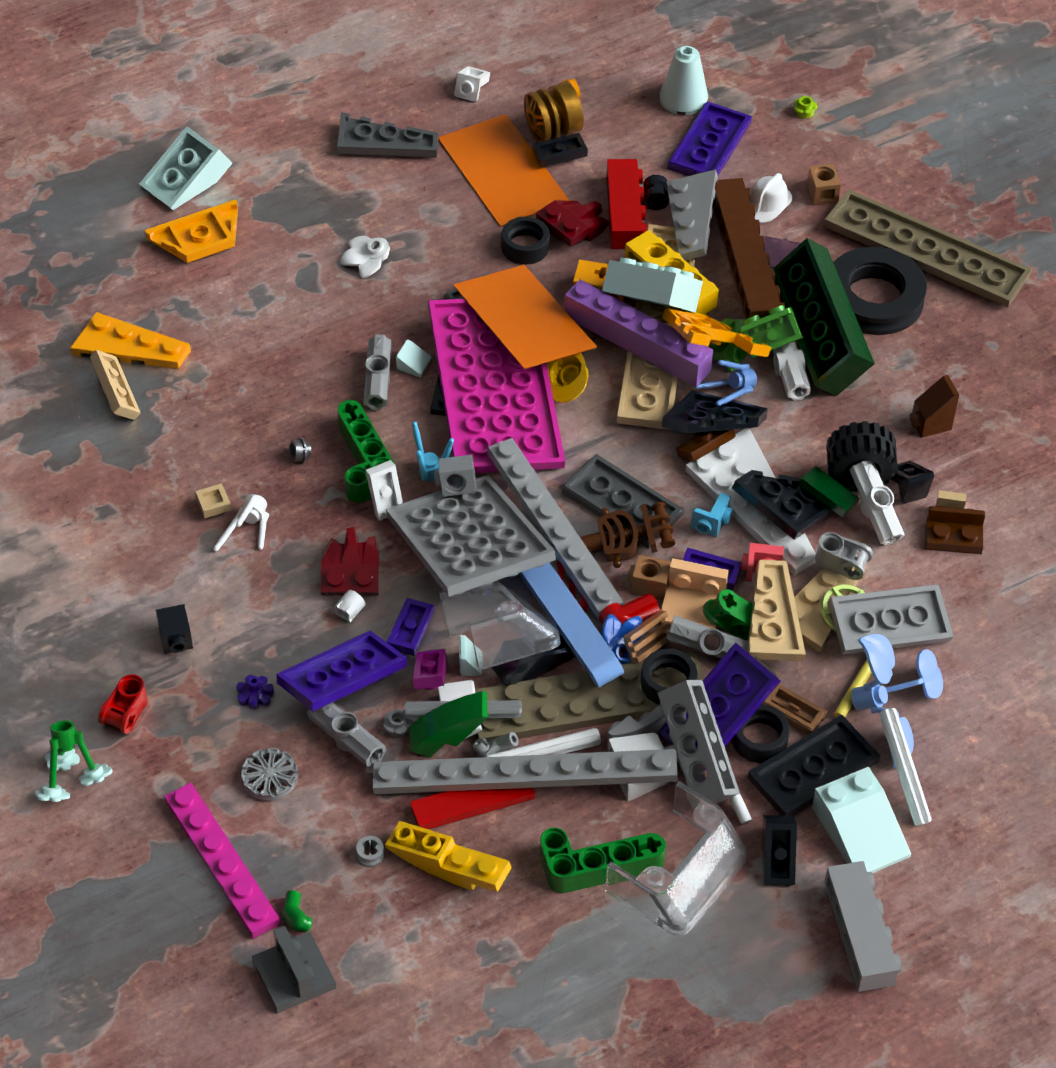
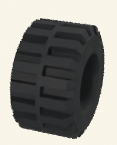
M852 422L850 425L839 427V430H834L831 433V437L827 439L828 475L845 488H850L852 491L858 490L850 468L865 460L874 461L883 485L888 484L889 480L895 477V473L898 471L896 439L892 431H889L887 427L879 426V423Z

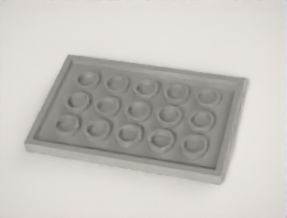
M489 475L476 479V493L443 497L441 490L386 509L388 520L448 597L461 595L470 589L487 586L499 579L516 576L520 572L534 567H542L546 563L556 560L555 550Z

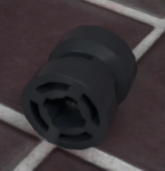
M662 175L648 176L643 182L644 203L651 210L664 209L669 204L667 179Z

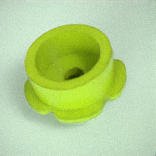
M802 96L793 103L795 114L803 119L811 118L818 107L817 103L809 96Z

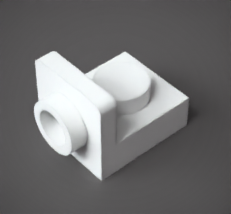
M469 66L458 72L454 92L455 97L476 102L479 98L480 87L489 82L490 72Z

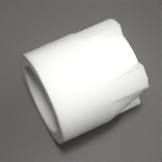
M348 590L334 606L336 608L335 613L338 617L351 622L365 606V601L355 591Z

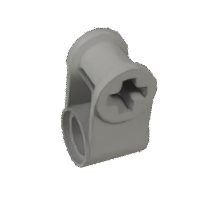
M827 532L819 538L815 562L823 569L841 574L851 580H860L865 574L864 567L866 563L872 559L873 551L864 543L850 540L837 533Z

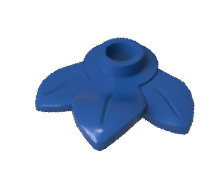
M609 614L604 621L602 637L620 664L631 663L623 636L643 623L640 616L632 617L622 624L614 615ZM644 634L638 637L632 643L635 644L637 641L641 639L642 636H644ZM619 649L622 651V658L619 655Z

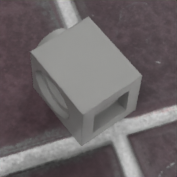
M472 455L439 459V470H434L436 487L441 486L443 497L476 493V475Z

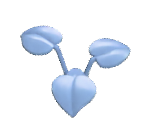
M880 634L866 635L857 640L865 651L875 680L863 686L853 688L851 697L856 710L871 709L872 714L880 713L886 709L881 706L888 700L887 693L922 684L927 698L934 699L941 695L943 678L936 658L930 650H922L917 655L916 668L919 679L885 688L879 684H887L892 677L891 669L895 665V656L889 640ZM900 717L899 720L911 754L914 746L912 730L908 720L905 717ZM893 760V769H895L896 766Z

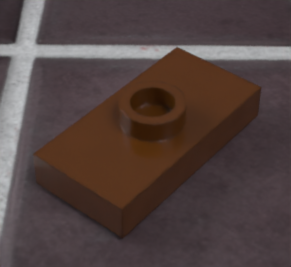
M734 429L697 432L695 437L675 449L678 457L695 462L734 439L736 435Z

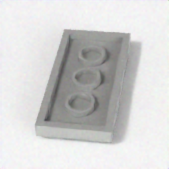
M939 584L831 597L828 601L842 655L865 652L857 640L871 634L885 636L892 648L949 642L953 638Z

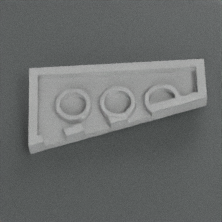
M716 169L667 181L678 252L684 260L706 256L710 233L709 223L712 220V203L715 200V183H717L718 179Z

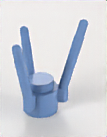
M719 360V365L737 370H734L728 379L704 382L694 387L695 389L730 385L737 390L716 402V406H721L744 394L752 393L757 383V375L753 369L749 368L748 363L738 364Z

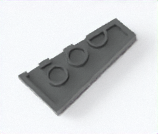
M341 112L337 154L437 158L438 133L413 127L401 129L390 122H385L384 125L371 122V118L361 116L359 120L350 118L348 113Z

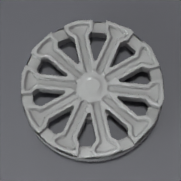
M277 748L261 749L252 753V756L246 758L241 771L242 784L245 790L253 797L261 800L280 799L289 794L296 786L298 781L297 764L286 751L283 752ZM264 757H269L268 763L266 762ZM281 782L286 783L288 785L286 787L282 786ZM261 786L264 787V789L261 790V792L257 791V789ZM275 787L276 792L271 793L270 788Z

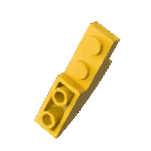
M402 821L398 822L385 843L388 850L431 875L471 891L476 886L498 892L511 870L509 860L456 845L452 836Z

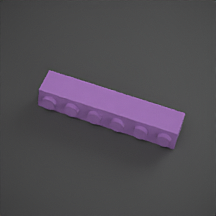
M581 279L565 294L564 310L577 324L677 378L697 387L711 372L713 349L704 345L689 343L670 326Z

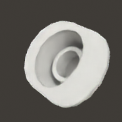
M777 173L775 176H765L758 179L750 193V204L755 206V220L758 219L760 223L772 221L792 202V194L787 189V185L782 180L780 173Z

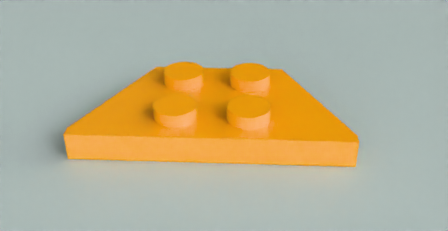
M234 199L146 229L145 237L148 241L186 263L235 247L238 202Z

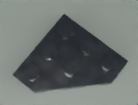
M691 390L663 416L662 427L671 429L676 434L755 428L767 418L768 408L735 400L721 406H716V402L723 397Z
M751 470L735 480L732 486L735 492L793 540L835 513L798 485L800 481L798 477L778 474L777 478L763 476L762 471Z

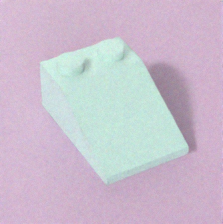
M186 126L139 185L169 208L175 210L217 183L232 165V162L217 147Z
M869 767L815 788L812 809L846 863L864 861L867 872L874 873L911 857V852L884 789Z

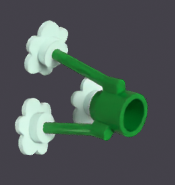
M61 720L51 725V739L49 740L51 752L45 755V761L50 770L49 784L43 786L41 790H36L35 796L41 801L50 800L54 802L70 798V793L62 789L61 786L56 785V772L59 769L68 771L71 769V766L77 765L80 762L79 755L75 754V744H78L88 766L84 770L85 774L79 777L82 786L99 783L104 780V777L112 773V768L108 767L107 764L93 763L83 741L82 731L75 730L74 722Z

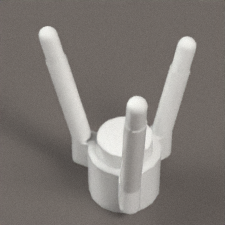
M256 494L248 495L243 506L240 507L237 515L213 547V550L217 552L235 527H240L244 521L250 524L260 521L258 549L262 550L265 540L266 522L269 518V513L265 512L267 508L266 500Z

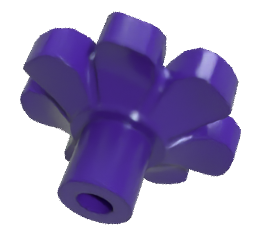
M248 675L245 677V683L239 682L236 686L237 692L240 693L237 696L238 702L241 705H245L248 702L250 708H257L259 702L263 706L268 705L271 702L269 695L274 693L273 684H268V678L265 676L258 678L257 676Z

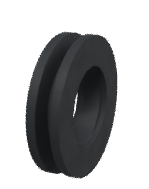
M862 247L848 251L834 261L835 268L862 333L870 335L897 333L910 327L920 317L924 306L927 282L921 268L908 256L883 247ZM861 279H883L893 284L900 291L901 296L891 302L873 303L859 298L851 290L850 286Z

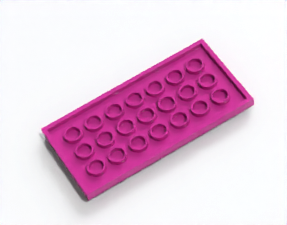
M465 299L429 300L428 310L449 438L454 439L451 449L452 456L472 455L475 473L499 472L487 454L488 447L513 438L534 470L565 468L566 461L547 364L543 363L524 369Z

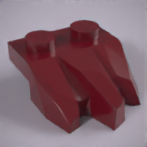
M554 200L536 212V218L544 222L549 231L570 247L584 238L590 242L599 236L609 225V221L605 218L598 217L602 212V206L596 201L581 205L578 201Z
M353 526L347 528L344 544L338 543L333 538L329 540L322 553L321 595H344L348 590H353L359 595H379V549L375 536L368 537L366 542L359 543L356 528Z

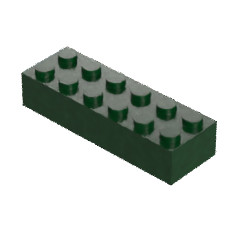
M806 238L773 268L775 284L779 285L780 297L785 304V309L792 308L803 336L802 339L798 340V343L803 351L815 386L838 396L871 368L875 362L828 248Z

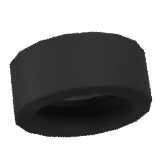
M517 217L510 220L503 226L501 232L502 253L507 259L518 264L527 265L541 261L547 256L550 248L549 228L544 222L533 217ZM520 235L534 236L540 241L532 246H521L513 243L511 240Z
M672 648L660 649L651 653L644 660L641 669V688L645 696L655 704L660 705L658 693L667 689V687L660 686L653 681L652 673L654 671L670 667L684 673L686 680H697L696 664L683 651Z
M761 704L732 738L734 748L740 756L748 761L756 763L765 762L787 748L790 734L788 719L775 707ZM763 723L773 727L779 736L776 741L770 744H757L747 739L743 731L745 727L751 724Z

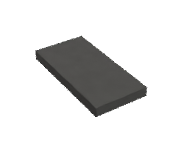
M595 454L562 486L563 494L599 517H602L600 513L602 508H607L609 513L623 510L630 514L635 525L638 526L644 524L640 505L646 504L650 517L655 515L651 506L657 502H664L666 504L665 511L666 514L670 515L671 519L668 523L669 525L673 526L683 516V508L598 454ZM621 522L623 529L630 527L626 523ZM648 535L639 537V543L649 549Z

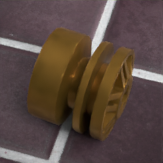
M568 81L549 86L548 91L543 88L536 92L533 91L525 94L524 111L532 135L538 142L558 138L560 133L566 136L582 131L584 126L583 109L576 90Z

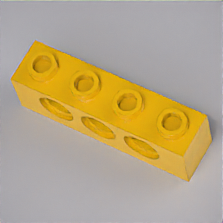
M648 230L626 243L625 258L641 263L643 261L662 267L678 268L682 271L694 273V279L703 281L696 313L707 314L717 308L719 289L716 285L700 274L697 268L686 262L678 252L673 251L660 237H657Z

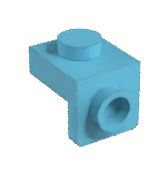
M720 493L711 512L694 508L691 528L702 534H708L717 538L723 524L728 525L732 517L733 509L730 508L731 496Z

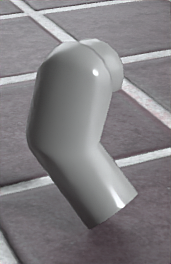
M510 732L490 741L479 738L473 743L472 748L476 752L477 757H486L487 755L518 746L519 739L514 732Z

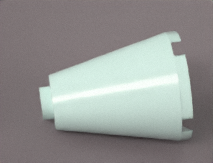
M683 46L675 51L660 90V103L664 109L673 114H677V111L685 112V115H693L702 110L708 100V92L698 50L691 46Z

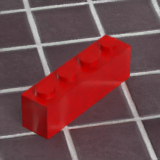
M607 159L606 183L611 249H625L626 243L647 231V223H642V220L646 218V207L641 205V202H644V187H639V184H643V169H638L637 159Z

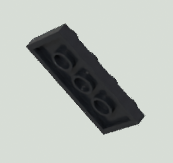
M840 715L748 772V779L780 815H795L813 803L815 788L866 767L870 768L879 762L880 755L843 715Z

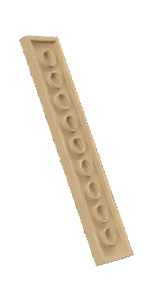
M649 224L648 230L657 237H660L673 251L678 252L674 227ZM696 258L685 260L695 267ZM636 300L635 308L671 327L662 317L666 306ZM628 351L617 423L667 429L662 427V419L674 407L678 378Z

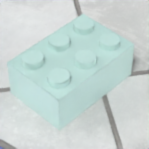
M621 257L620 262L609 260L602 291L628 299L696 313L703 281L694 279V273L682 271L678 268L662 267L644 261L641 263L633 259Z

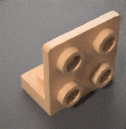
M672 558L668 587L661 611H667L668 614L665 621L672 623L674 615L716 629L717 625L710 623L704 616L703 606L710 599H716L718 593L727 588L729 570Z

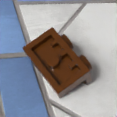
M930 506L925 523V550L982 554L985 511Z

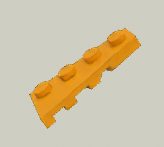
M98 312L95 313L70 347L71 355L81 356L82 353L92 354L95 350H99L120 358V362L131 363V361L139 360L144 361L145 365L179 369L191 352L189 343Z

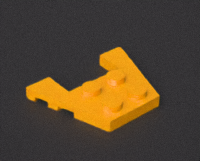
M666 307L662 316L689 343L709 346V343L721 345L722 342L733 343L749 354L768 357L772 348L764 343H753V338L746 334L731 332L732 327L705 314Z

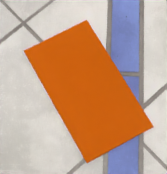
M506 114L438 137V140L500 227L517 217L532 216L554 200L570 201L545 167H540L531 147Z
M525 265L453 284L456 290L524 369L597 348L594 342Z

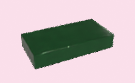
M817 466L805 474L798 483L801 488L841 517L853 509L860 499Z

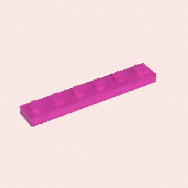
M189 783L165 795V803L252 939L280 925L279 916L193 784Z

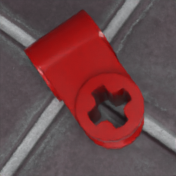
M129 674L119 680L114 691L100 709L98 716L99 724H110L120 728V731L124 734L131 732L136 720L148 702L144 681L140 676Z

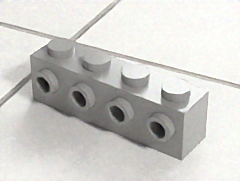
M864 861L827 867L824 884L858 992L895 986L898 973L902 969L899 955L897 953L894 954L891 947L893 942L890 927L885 926L882 919L884 916L881 900L875 897L873 891L875 890V881L872 872H867Z

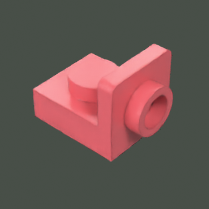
M750 543L749 554L743 553L741 570L746 571V581L751 582L752 572L756 570L759 560L782 561L784 546Z

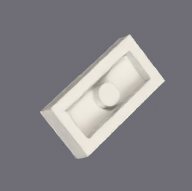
M391 460L365 470L375 516L379 521L387 518V508L403 503L396 466Z

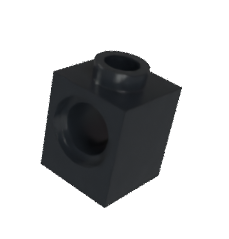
M185 604L157 609L156 615L164 654L180 653L184 650L193 649Z

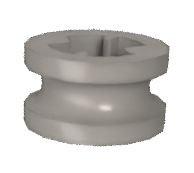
M375 836L361 838L356 845L358 862L365 867L379 865L384 858L383 842ZM369 848L371 851V848H375L376 854L371 855V852H369V855H365V849Z

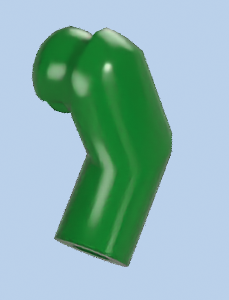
M289 890L285 896L282 919L291 929L306 933L312 927V918L306 916L299 909L301 894L297 891Z

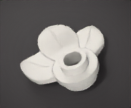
M367 236L355 237L348 242L350 249L343 254L340 263L342 266H359L361 278L369 277L380 269L381 262L388 257L389 243L381 237L373 239Z

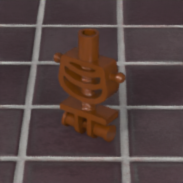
M664 502L654 503L651 509L655 515L650 517L646 504L640 505L644 524L638 526L635 525L633 518L626 511L617 510L609 513L607 508H602L600 511L602 517L597 519L599 532L581 536L580 538L589 552L604 549L606 560L613 561V566L620 568L622 565L621 560H629L636 556L639 549V537H642V535H648L652 553L657 552L655 543L657 538H661L660 545L662 548H670L675 545V540L672 539L671 535L673 527L668 524L671 521L670 515L666 514L665 511L666 504ZM621 522L626 523L630 527L623 529ZM611 526H614L617 530L614 532ZM632 538V543L627 547L626 540H631ZM617 542H618V543L620 542L619 547L616 548V543H617Z

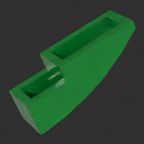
M480 691L457 698L420 717L410 725V751L431 758L445 744L458 746L488 718L487 692Z

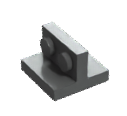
M285 926L273 930L275 947L252 956V962L277 1014L336 989V982L311 932L298 937L295 935L290 937Z

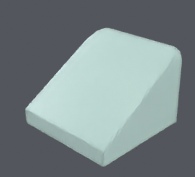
M406 340L396 356V367L399 371L421 378L432 357L412 341Z
M460 635L461 676L482 675V653L465 635Z

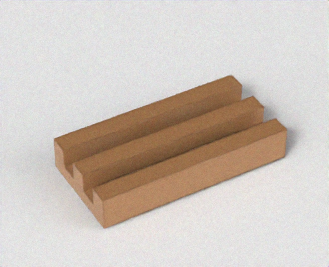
M658 611L623 636L631 663H640L651 653L670 641L666 639L668 629L671 626L670 621H665V618L668 617L667 611ZM656 624H658V627H657L656 629H654V630L651 631L650 633H646V634H645L644 636H642L641 639H640L639 641H637L635 644L632 643V642H633L634 640H636L638 637H640V636L643 635L645 632H647V631L650 630L652 627H654Z
M780 684L762 703L773 706L781 711L788 719L789 725L806 735L814 732L815 728L817 729L821 721H824L827 716L826 710ZM776 694L779 695L780 697L786 699L787 701H789V702H791V703H787V702H785L784 700L778 698V697L776 696ZM800 708L814 715L815 718L801 711Z

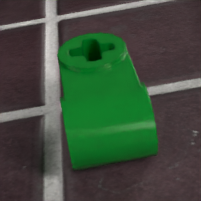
M724 589L718 593L716 599H710L704 604L703 613L710 623L721 627L735 637L749 640L752 602L738 596L732 590Z

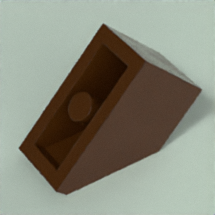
M948 375L941 377L914 400L913 410L910 413V422L913 428H917L922 438L952 430L959 393Z

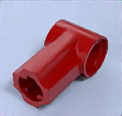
M647 593L622 606L619 603H612L606 606L599 614V620L604 624L606 617L612 614L622 624L635 616H640L644 622L661 610L655 597Z

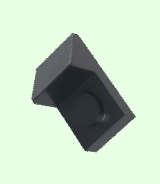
M912 461L899 463L898 471L891 480L899 486L901 503L906 504L926 498L934 479V472Z

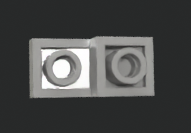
M660 706L651 712H645L638 722L630 715L621 722H615L607 733V749L609 739L647 733L659 735V731L667 721Z

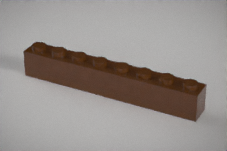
M743 178L717 180V183H715V200H713L712 205L744 317L746 320L759 315L761 319L770 315L768 310L780 305H784L785 308V304L780 302L779 285H775L774 269H770L769 252H765L764 236H760V222L758 219L755 220L754 204H750V189L745 188Z

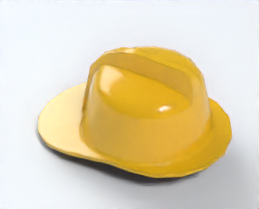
M582 353L547 362L553 400L560 403L570 402L584 391L589 375Z

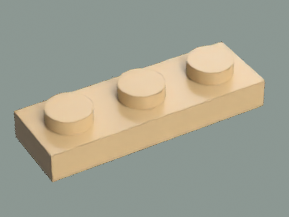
M95 350L90 359L93 363L94 371L101 382L102 390L109 401L111 411L119 417L135 420L141 412L117 357Z

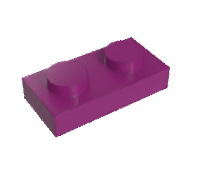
M446 649L417 652L413 674L415 690H434L444 686L447 667Z

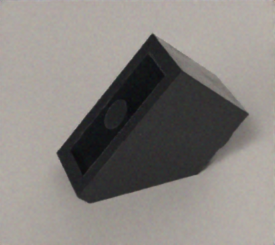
M763 815L762 860L764 884L795 885L797 823L793 815Z

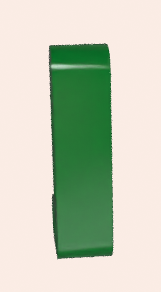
M345 400L339 404L337 409L339 431L359 464L345 472L346 497L350 501L360 503L372 499L365 470L390 460L393 463L394 461L360 403L355 400Z
M556 827L546 829L540 837V860L548 885L557 893H568L655 873L663 867L665 861L666 842L663 837L655 833H647L577 850H572L568 836L562 829ZM550 846H557V847H559V848H557V849H552V848H549V847H550ZM623 858L626 859V861H619L617 859ZM588 865H595V866H597V867H596V868H589V867H587V866H588ZM558 872H566L567 874H566V875H560V874H557V873H558Z

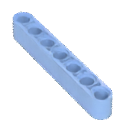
M550 563L519 573L521 579L597 688L624 674V670L617 657Z

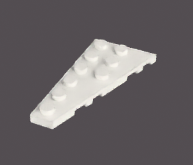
M745 428L735 434L736 437L695 462L691 461L686 464L685 472L713 499L717 500L720 493L731 496L730 508L733 509L732 517L760 544L784 546L782 561H787L788 570L794 576L816 563V553L805 533L793 540L732 489L735 480L751 470L762 471L763 476L776 478L750 428Z

